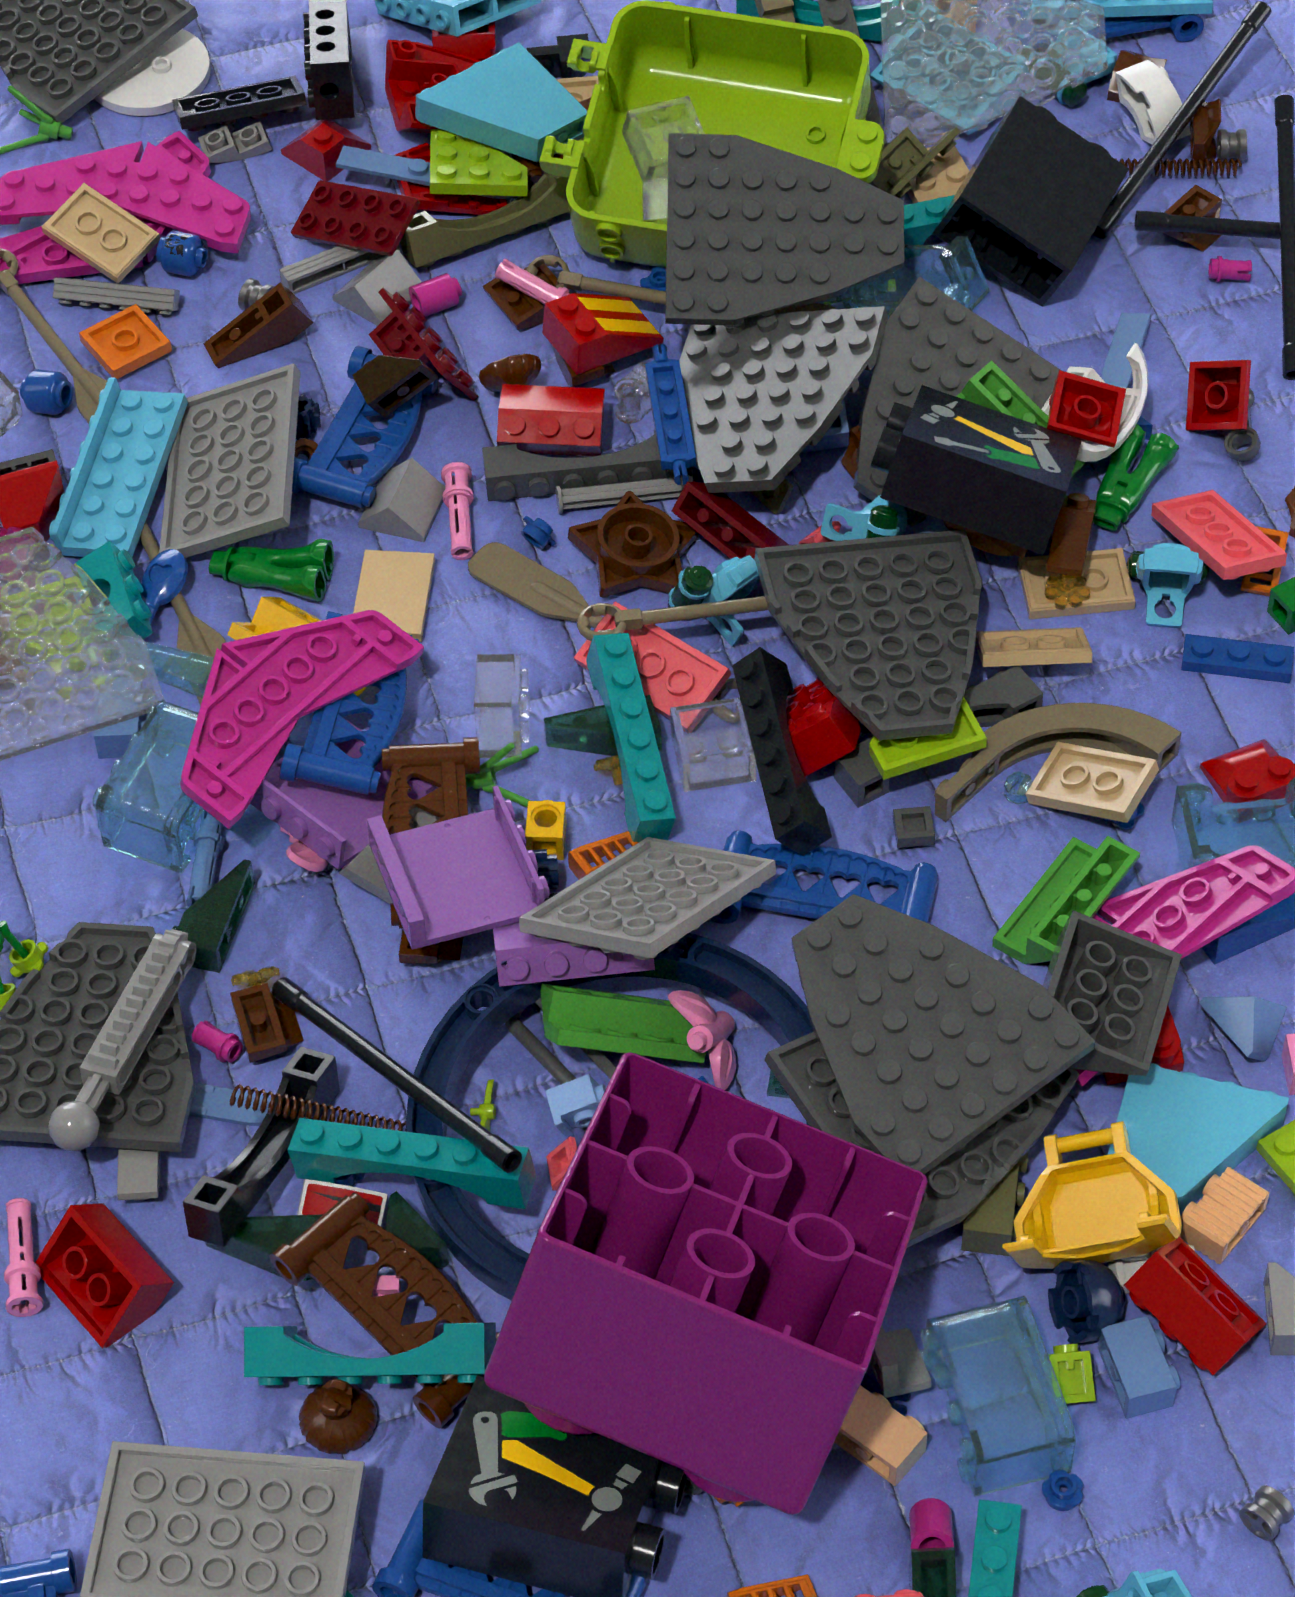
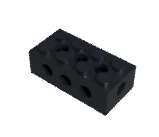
M309 0V12H303L305 78L308 81L309 108H315L316 120L355 117L353 65L347 0Z

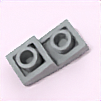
M261 121L234 133H231L226 125L198 137L202 151L209 158L210 163L239 161L272 150Z
M119 1148L118 1200L142 1201L158 1198L161 1178L160 1151Z

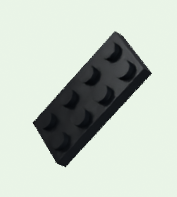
M296 76L172 100L174 112L181 129H187L191 132L203 130L206 128V125L214 123L231 125L236 123L237 119L249 116L251 119H261L267 117L270 112L280 110L282 113H291L299 110L300 106L307 105L305 92Z

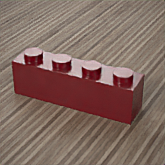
M687 482L671 510L730 559L734 557L740 559L748 555L754 559L756 548L789 545L723 492L708 493L705 483Z

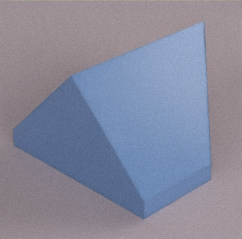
M1255 996L1203 997L1199 1002L1247 1057L1262 1062L1269 1057L1287 1009L1286 1006Z

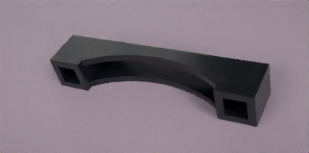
M759 647L732 665L775 840L804 856L832 838L825 808L818 803L803 774L792 744L786 706L787 696L792 694L794 689L788 666L785 662Z
M300 1047L282 1070L283 1077L277 1093H280L281 1096L287 1094L289 1098L295 1096L296 1100L302 1098L305 1102L309 1099L311 1103L317 1101L319 1105L325 1103L326 1106H329L340 1091L336 1057ZM277 1096L273 1113L269 1115L267 1112L256 1133L238 1157L214 1177L203 1175L183 1201L189 1237L223 1248L227 1245L290 1159L287 1149L299 1121L298 1114L301 1102L298 1103L296 1117L292 1120L290 1115L294 1101H291L289 1114L284 1118L285 1098L282 1102L281 1113L277 1117L275 1115L276 1106L279 1101ZM308 1103L305 1106L304 1118H306V1114L309 1109ZM316 1105L313 1107V1112H312V1118H311V1119L314 1118V1114H315V1111H316ZM324 1107L320 1110V1117L324 1112Z

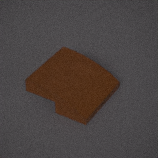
M545 264L537 268V277L554 287L558 285V278ZM497 278L483 285L484 291L518 330L543 323L544 304Z

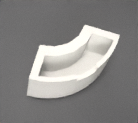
M1146 60L1117 71L1115 74L1120 103L1126 106L1133 115L1141 140L1153 145L1182 106V102L1169 80L1167 71L1163 67L1159 68L1153 62ZM1189 123L1177 140L1191 134Z

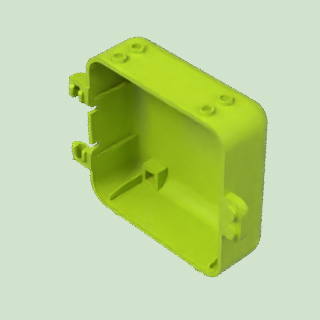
M642 0L630 3L615 15L606 43L573 39L567 67L586 73L598 71L599 83L594 86L583 125L584 140L568 139L567 144L558 142L555 136H546L539 160L541 169L546 173L569 178L566 187V197L572 228L577 242L586 252L596 257L610 259V262L619 260L666 268L669 133L737 135L835 167L866 183H870L875 179L884 148V131L879 124L865 120L871 98L868 48L864 41L856 34L835 29L831 26L820 27L682 6L669 1ZM581 57H582V58H586V59H590V61H589V62L583 61V60H581ZM554 153L562 154L563 159L554 158Z

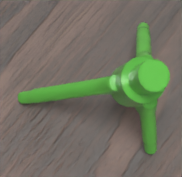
M8 86L7 90L34 113L32 114L21 109L19 114L40 126L38 135L0 147V155L37 142L48 141L49 138L58 140L61 137L71 140L73 134L72 127L56 122L13 86Z
M510 742L489 760L480 765V774L465 775L466 788L473 787L474 790L482 788L485 792L493 793L492 787L497 786L496 772L537 753L539 748L532 746L502 760L515 748V745ZM499 787L503 798L510 799V801L527 808L528 801H532Z

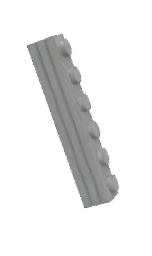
M337 246L279 269L281 283L293 294H296L368 265L383 255Z
M62 277L54 278L53 298L59 299V303L72 304V300L79 301V305L92 306L93 302L99 303V307L112 308V305H119L121 310L137 304L143 312H152V309H159V314L169 315L172 314V311H178L180 290Z

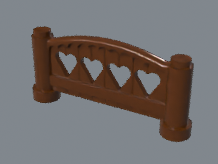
M463 737V742L389 745V748L382 749V770L390 771L391 773L382 810V818L389 835L412 829L410 824L413 822V817L409 812L414 808H420L440 818L432 824L468 815L465 775L480 774L478 737ZM411 778H419L439 788L415 800L408 796L411 792V786L407 781ZM390 903L391 926H399V929H402L403 927L393 903Z
M357 1193L344 1196L289 1245L281 1244L269 1256L277 1272L294 1286H297L310 1275L390 1355L409 1351L433 1340L435 1328L440 1323H478L457 1290L428 1259L396 1235L366 1219L365 1214L369 1212V1207L365 1200ZM355 1239L364 1240L367 1244V1250L374 1251L379 1256V1260L375 1264L344 1269L349 1245ZM383 1267L392 1268L396 1273V1278L405 1280L408 1285L407 1289L403 1292L372 1297L378 1271ZM411 1295L421 1296L425 1303L424 1306L432 1307L436 1311V1317L433 1320L401 1325L406 1301ZM496 1332V1341L498 1339L499 1332ZM458 1374L443 1375V1383H419L423 1388L413 1396V1402L421 1415L429 1423L437 1428H442L454 1416L453 1409L469 1395L474 1382L458 1383ZM411 1375L417 1381V1375Z

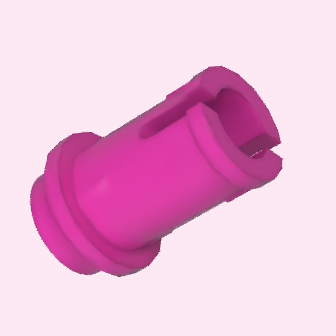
M1217 256L1216 259H1210L1208 275L1209 278L1215 279V282H1220L1221 279L1249 282L1251 274H1248V272L1252 271L1251 260L1222 259V256Z
M206 1020L199 1022L192 1033V1041L215 1053L216 1059L220 1062H234L241 1054L243 1045L237 1035L225 1033Z

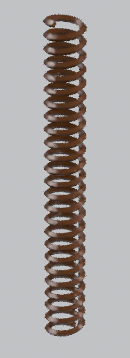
M1121 158L1119 162L1126 167L1129 166L1130 176L1134 169V163L1136 168L1142 158L1138 162L1134 158L1132 163L1129 158L1125 162ZM1168 158L1164 162L1163 160L1160 161L1162 177L1165 176L1166 165L1168 166V176H1172L1173 163L1175 177L1178 176L1179 165L1181 166V176H1185L1186 163L1188 177L1191 176L1192 164L1195 177L1198 175L1199 163L1201 177L1204 176L1205 164L1208 177L1211 174L1212 163L1214 177L1217 176L1218 164L1221 177L1224 174L1225 163L1227 177L1230 176L1231 164L1233 166L1234 178L1236 177L1238 163L1239 167H1242V162L1239 158L1236 161L1231 158L1229 162L1226 158L1223 161L1218 158L1216 162L1213 158L1210 162L1207 158L1203 162L1200 158L1197 162L1194 158L1190 162L1187 158L1184 162L1181 158L1177 162L1174 158L1171 162ZM1160 163L1155 168L1156 177L1159 176Z
M242 1084L234 1088L230 1098V1106H233L236 1101L235 1095L240 1088L237 1106L240 1108L243 1105L244 1093L248 1090L245 1102L247 1110L250 1108L252 1094L255 1091L256 1097L252 1107L255 1112L258 1109L260 1095L263 1093V1100L260 1106V1111L263 1113L266 1109L267 1098L271 1095V1101L268 1106V1114L270 1115L273 1113L275 1099L278 1096L279 1101L275 1111L277 1117L281 1113L282 1102L286 1098L283 1110L284 1118L288 1116L290 1103L293 1100L294 1105L290 1115L292 1120L295 1119L298 1103L301 1102L298 1120L299 1118H304L305 1106L308 1103L309 1109L306 1119L312 1118L313 1107L316 1105L314 1120H319L320 1110L324 1107L321 1117L322 1121H327L328 1110L331 1108L329 1122L335 1121V1113L339 1110L337 1123H342L343 1114L346 1112L344 1124H350V1116L353 1113L352 1125H357L360 1115V1126H365V1119L369 1117L367 1127L373 1126L374 1119H376L375 1128H380L382 1120L384 1121L383 1129H388L389 1122H391L390 1130H395V1125L398 1124L399 1128L397 1130L402 1131L403 1126L406 1125V1121L401 1124L400 1120L394 1122L392 1118L386 1120L384 1116L379 1118L377 1115L371 1116L370 1113L364 1115L362 1111L356 1113L355 1110L349 1112L347 1108L341 1110L340 1106L334 1108L331 1104L329 1106H326L325 1103L319 1105L317 1101L311 1103L309 1099L304 1102L302 1098L296 1100L295 1096L289 1098L287 1094L281 1096L280 1093H276L274 1095L272 1091L266 1093L264 1089L258 1091L256 1087L251 1090L249 1086L243 1088Z

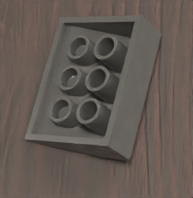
M1074 910L1072 911L1058 937L1043 983L1046 990L1095 1040V1049L1068 1069L1147 1075L1182 957L1181 954Z

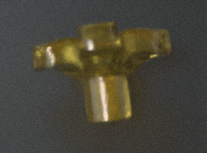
M1060 574V578L1050 576L1046 581L1047 587L1044 594L1048 600L1055 599L1054 606L1057 609L1064 610L1067 603L1071 607L1077 608L1082 605L1083 600L1086 601L1090 597V588L1085 587L1086 578L1084 576L1076 577Z
M618 755L595 761L593 765L595 771H611L614 785L623 784Z
M274 966L261 968L257 972L255 970H248L233 975L231 982L233 986L245 985L253 987L266 983L270 978L280 975L279 968Z

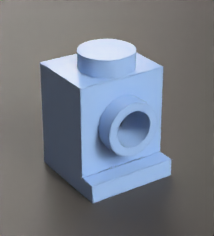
M587 1074L545 1090L554 1124L567 1138L574 1136V1127H588L606 1090V1086L604 1084L599 1085Z

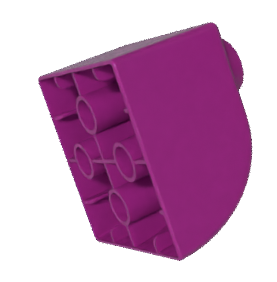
M625 1053L618 1062L538 1230L485 1370L484 1381L492 1390L523 1402L526 1408L539 1421L554 1430L573 1435L596 1433L684 1470L686 1476L698 1488L716 1498L731 1502H750L755 1500L786 1514H799L809 1499L868 1369L927 1187V1178L918 1170L638 1054Z

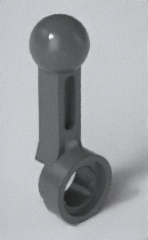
M1249 388L1247 430H1232L1224 441L1228 455L1239 462L1253 459L1258 454L1261 445L1259 436L1251 425L1250 408L1255 400L1251 388ZM1251 444L1247 449L1237 451L1241 446Z

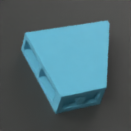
M375 0L378 14L456 37L541 2V0Z
M519 42L500 50L497 54L483 61L476 62L470 68L456 75L449 76L446 80L431 88L424 89L416 95L415 118L419 122L535 162L540 160L546 136H555L556 140L563 144H567L568 139L579 140L583 138V125L587 110Z
M1151 1063L1146 1076L1129 1074L1116 1122L1124 1121L1126 1125L1131 1154L1175 1191L1181 1216L1191 1201L1197 1202L1203 1196V1189L1214 1174L1221 1176L1227 1167L1234 1169L1256 1150L1257 1142L1283 1126L1289 1098L1280 1096L1272 1091L1254 1090L1239 1086L1234 1082H1220L1200 1077L1192 1072L1182 1073L1161 1068L1159 1065ZM1110 1144L1108 1155L1115 1153L1114 1144Z

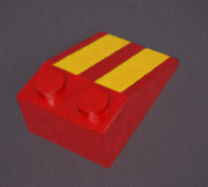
M572 293L544 303L542 333L576 375L654 347L657 344H662L664 340L629 297Z

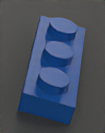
M1185 634L1181 670L1290 683L1294 647Z

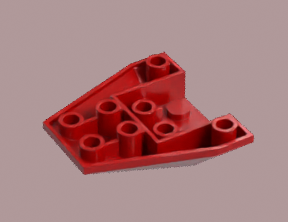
M388 40L386 44L385 92L396 130L401 132L431 133V129H439L419 122L415 118L416 95L424 89L431 88L446 80L449 76L456 75L470 68L481 60L419 42Z

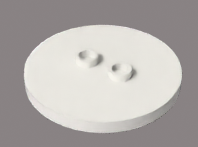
M181 29L94 99L109 110L130 116H154L174 111L173 99L198 95L206 87L211 72L208 51L195 35Z

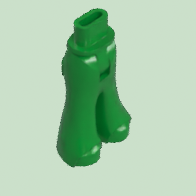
M1138 424L1135 425L1132 433L1124 443L1111 454L1109 466L1097 492L1094 524L1115 531L1120 523L1128 520L1129 515L1136 509L1153 479L1172 461L1178 452L1179 445L1170 436L1163 433L1151 434L1138 466L1131 474H1128L1145 443L1146 432Z
M317 539L307 546L288 549L242 546L236 549L230 546L227 551L215 550L209 563V574L222 575L223 580L242 585V587H269L321 602L326 593V581H330L333 573V544L331 540Z

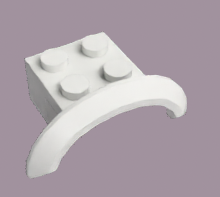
M1134 343L1126 355L1132 368L1133 388H1125L1126 393L1115 447H1108L1079 439L1081 444L1076 460L1094 462L1108 457L1124 443L1137 424L1147 398L1149 382L1144 353L1137 343ZM1070 366L1066 371L1105 383L1093 368ZM1050 397L1048 398V400L1046 401V403L1044 404V406H1043L1042 409H1041V410H1043L1048 416H1049V410H1050V405H1049V399H1050Z

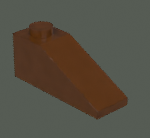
M280 282L203 344L215 366L221 368L287 344L314 322L302 301Z
M1071 493L1065 496L1055 523L1046 572L1076 577L1082 576L1091 539L1097 500H1091L1087 495L1080 493Z

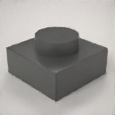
M930 806L893 809V824L897 848L935 844V832Z

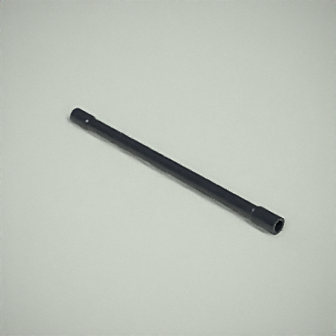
M1257 1L1253 5L1233 37L1111 200L1093 232L1094 236L1105 239L1120 220L1126 207L1252 36L1259 31L1272 12L1269 5L1262 1Z
M1280 95L1275 98L1274 106L1278 151L1283 316L1282 373L1285 379L1295 380V161L1293 130L1295 110L1294 98L1290 95Z
M1138 210L1135 215L1134 228L1136 231H1173L1280 239V222L1170 215L1165 212Z
M282 977L274 983L272 987L274 997L291 1010L299 1012L469 1141L491 1162L507 1173L513 1172L519 1167L522 1161L521 1152L498 1135L489 1132L312 999L305 990L289 978Z

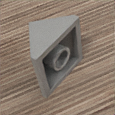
M396 249L392 256L383 255L373 260L338 290L332 298L336 303L378 326L393 312L378 292L382 288H385L392 295L398 292L411 305L409 287L421 283V280L400 251Z
M410 458L388 470L379 479L375 487V500L371 507L365 508L358 522L359 528L425 542L443 503L442 494L445 486L418 462Z

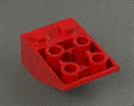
M819 677L807 686L804 684L793 688L794 692L787 696L786 710L789 732L798 762L805 777L855 750L861 732L859 720L826 688Z

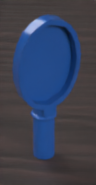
M168 549L159 553L152 559L144 572L141 584L143 587L142 595L146 599L145 603L152 615L149 618L150 625L155 613L158 612L159 606L172 601L181 591L188 574L187 560L176 549Z

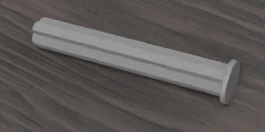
M688 475V482H694L692 476ZM680 476L681 485H677L674 482V477L566 489L556 486L558 513L561 514L566 509L618 504L627 491H632L641 501L678 498L685 485H683L682 476Z

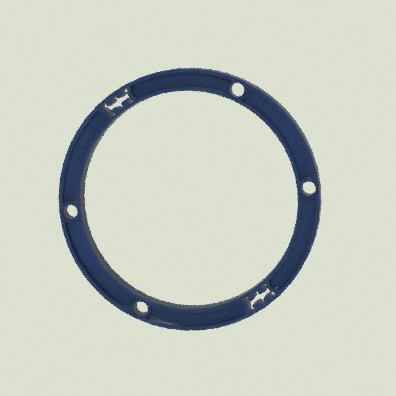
M688 933L679 939L677 943L658 953L654 958L655 970L499 987L497 967L472 985L450 1007L425 1045L413 1075L452 1103L458 1083L476 1052L508 1019L541 998L542 983L571 987L585 982L615 977L668 979L699 987L732 1002L758 1021L780 1046L812 1033L814 1030L810 1023L807 1005L789 985L770 969L730 946L700 935ZM482 1007H489L486 1010H477ZM408 1096L406 1132L446 1137L447 1125ZM414 1176L417 1192L425 1213L441 1241L474 1277L496 1293L512 1301L529 1253L515 1247L487 1225L467 1202L460 1188Z

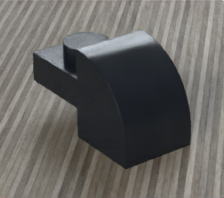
M588 33L557 36V45L527 48V51L554 78L584 77L586 72L575 71L571 67H567V60L573 39L589 41ZM581 57V60L589 62V59Z

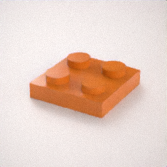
M137 304L79 332L81 343L104 369L117 379L172 351L170 340Z

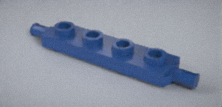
M657 344L652 349L654 360L645 364L661 470L673 469L674 482L677 485H681V475L683 485H685L689 481L687 468L696 467V454L679 360L668 359L667 347L664 344H660V354Z

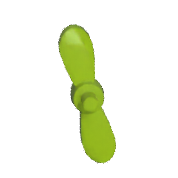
M488 1079L486 1083L484 1103L480 1104L479 1108H470V1116H479L481 1120L480 1125L489 1132L491 1120L496 1119V1105L492 1104L494 1079Z

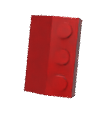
M503 384L498 409L497 446L517 444L518 450L531 454L601 455L605 389Z
M104 1203L70 1205L35 1262L40 1268L41 1278L102 1348L109 1347L154 1315L174 1284L172 1279Z
M1180 1236L1158 1249L1124 1284L1130 1291L1129 1296L1132 1301L1141 1309L1149 1310L1160 1321L1159 1326L1169 1338L1179 1340L1190 1351L1189 1357L1194 1364L1202 1370H1208L1212 1375L1228 1363L1267 1324Z

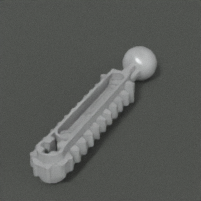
M166 929L164 935L157 933L153 937L147 951L79 1067L83 1087L75 1101L65 1102L51 1113L48 1125L49 1135L58 1147L67 1151H79L89 1147L97 1138L100 1123L95 1113L107 1092L120 1094L194 963L196 944L188 941V933Z

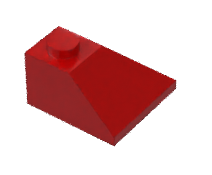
M331 119L318 121L283 147L281 154L323 181H329L344 170L336 168V162L343 145L371 150V144Z
M1251 360L1190 362L1186 415L1187 431L1247 430Z
M57 460L0 476V527L5 529L18 527L28 531L29 537L39 540L37 547L43 546L50 538V524L52 520L56 519L60 508V497L65 493Z

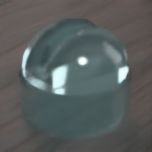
M1021 771L1011 773L1004 784V796L1006 799L1015 804L1027 803L1028 800L1025 793L1032 785L1031 776ZM1016 784H1020L1018 791L1013 789Z

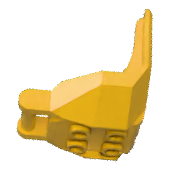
M1124 1121L1111 1123V1128L1058 1138L1057 1134L1044 1136L1047 1167L1039 1175L1014 1219L1016 1242L1002 1244V1247L1022 1268L1054 1269L1062 1261L1095 1260L1099 1263H1107L1127 1257L1145 1256L1180 1236L1182 1223L1177 1194L1131 1154ZM1114 1144V1154L1063 1163L1062 1153Z

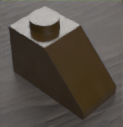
M378 355L373 360L367 362L352 375L366 403L384 418L438 379L437 374L419 359Z

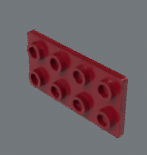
M320 180L317 182L292 228L291 234L295 238L392 256L415 215L420 202L415 197Z
M382 288L378 293L393 312L368 335L383 355L419 359L424 364L430 360L444 378L474 401L478 397V394L471 387L475 381L463 368L458 370L456 364L459 360L448 348L444 347L442 349L440 344L443 340L430 326L426 328L424 324L427 321L426 317L415 306L409 309V303L398 292L392 295L385 288Z

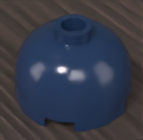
M1095 1260L1062 1261L1054 1268L1053 1273L1058 1276L1056 1287L1048 1289L1049 1310L1056 1329L1065 1327L1069 1336L1068 1342L1083 1343L1098 1340L1101 1336V1329L1119 1323L1123 1314L1126 1295L1119 1280L1110 1268Z

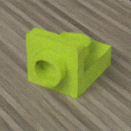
M1078 1344L1053 1346L1054 1354L1043 1356L1044 1364L1048 1365L1052 1405L1096 1401L1090 1350L1079 1351Z

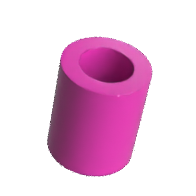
M445 273L409 287V296L412 305L426 317L458 305L459 297L462 296V289L455 277L451 278L449 274Z
M935 1498L918 1501L912 1506L909 1513L911 1552L921 1563L928 1565L941 1564L947 1561L954 1551L951 1509L945 1502Z

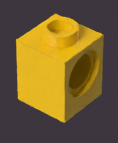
M552 800L528 801L525 830L526 849H547V855L557 854V860H564L567 828L565 802H554Z

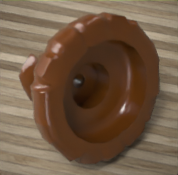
M531 354L508 356L496 360L480 371L479 380L484 388L495 392H501L503 384L529 385L540 373L541 361L538 356Z
M339 1379L329 1380L325 1385L315 1388L312 1393L308 1394L298 1416L301 1433L305 1436L306 1442L319 1451L328 1454H347L349 1450L354 1451L362 1447L364 1443L370 1440L378 1421L377 1408L371 1396L357 1385L349 1384Z

